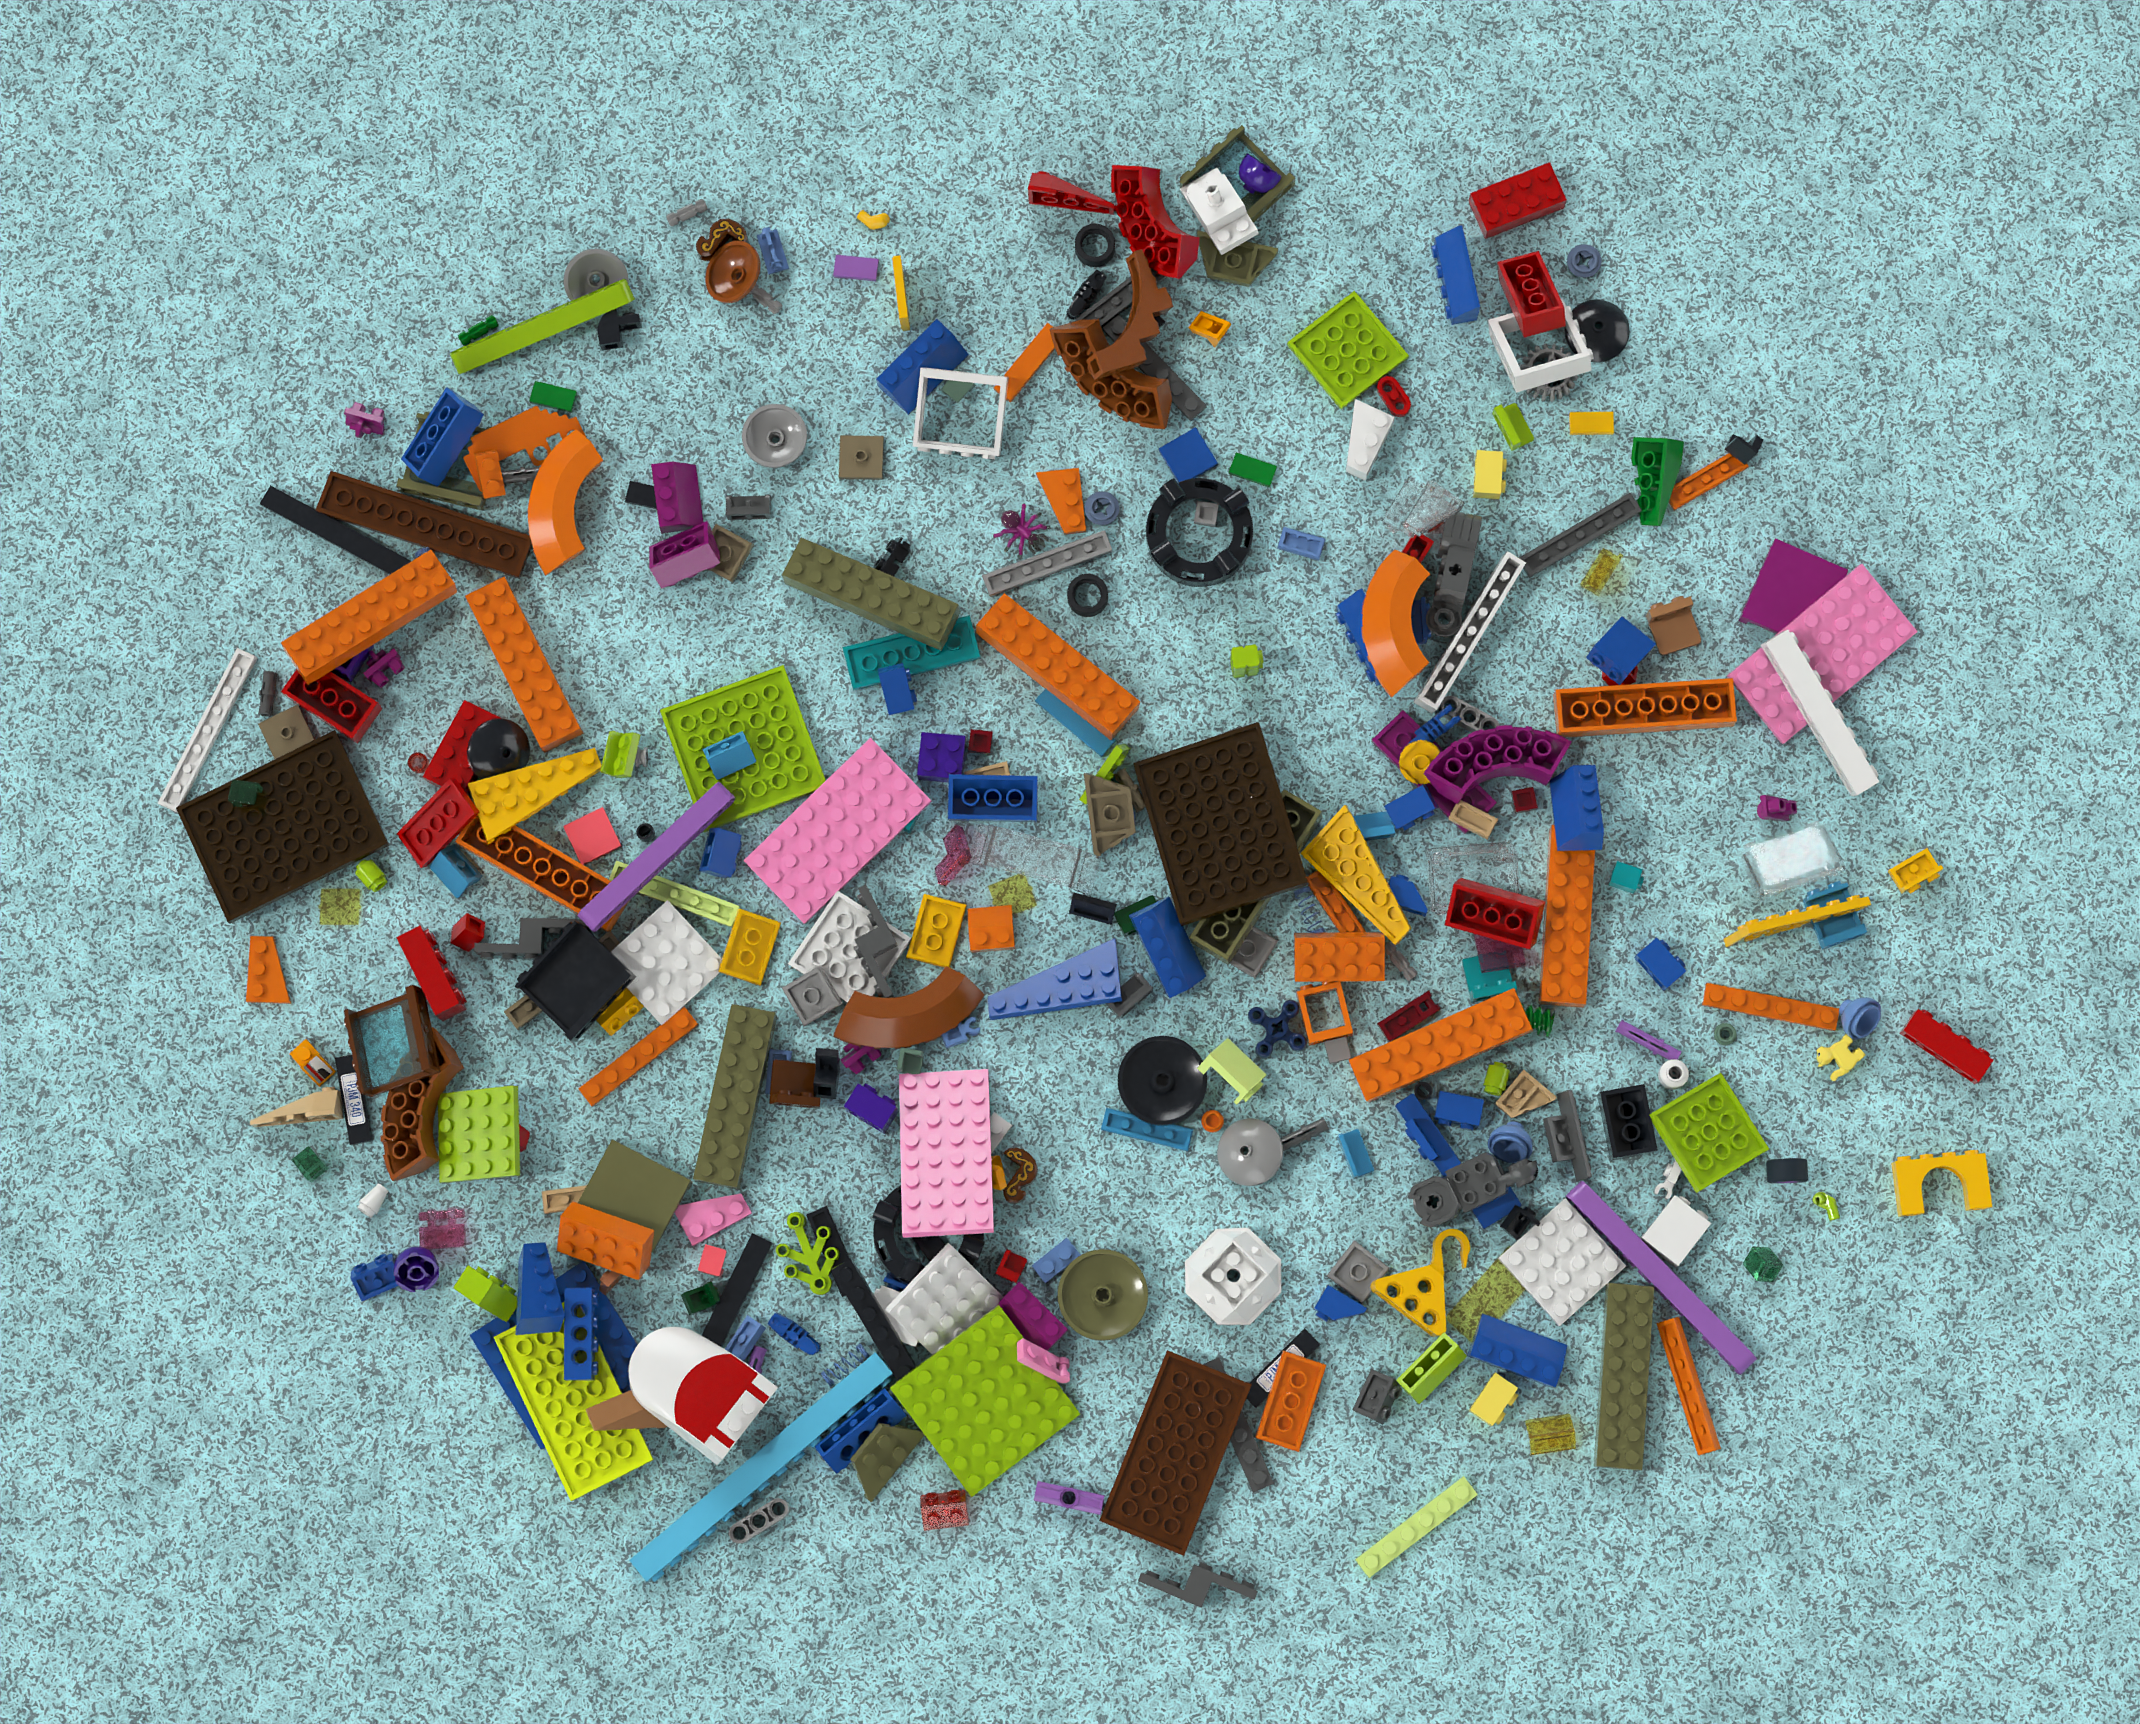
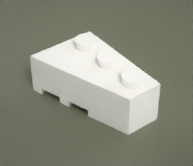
M1355 399L1346 472L1366 480L1393 426L1395 417Z

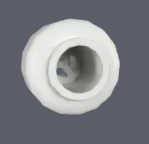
M1677 1059L1666 1061L1658 1072L1660 1083L1670 1090L1681 1088L1689 1077L1687 1066Z

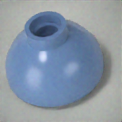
M1869 997L1857 998L1853 1001L1850 999L1845 1000L1839 1008V1013L1842 1015L1841 1023L1844 1032L1854 1040L1864 1038L1872 1033L1881 1017L1879 1002Z
M1512 1121L1508 1122L1507 1125L1498 1127L1491 1133L1488 1139V1148L1498 1159L1508 1163H1517L1531 1156L1533 1143L1529 1134L1524 1130L1523 1125Z

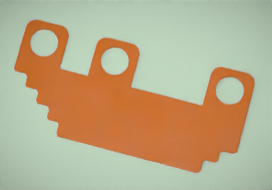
M534 406L472 436L471 441L473 444L468 447L469 454L465 455L463 459L478 489L481 491L474 453L496 449L499 461L526 449L532 463L535 466H540L544 460H537L533 455V451L536 447L542 446L547 450L548 456L551 449L546 438L559 432L561 438L564 439L569 431L576 429L585 437L586 435L577 417L568 419L566 414L559 416L557 412L549 414L547 409L540 411L538 406Z

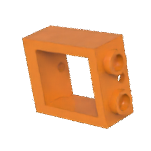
M1340 981L1321 982L1322 985L1313 987V984L1301 986L1300 991L1296 993L1309 1046L1353 1035ZM1336 990L1345 1026L1313 1033L1304 997Z

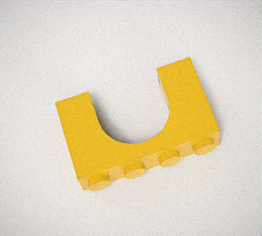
M1978 1150L1964 1151L1965 1155L1956 1156V1152L1942 1153V1157L1935 1158L1933 1154L1919 1155L1920 1159L1911 1160V1156L1897 1157V1161H1894L1891 1165L1898 1217L1924 1214L1922 1181L1925 1175L1935 1168L1950 1170L1959 1178L1963 1188L1965 1211L1992 1208L1986 1154H1979Z

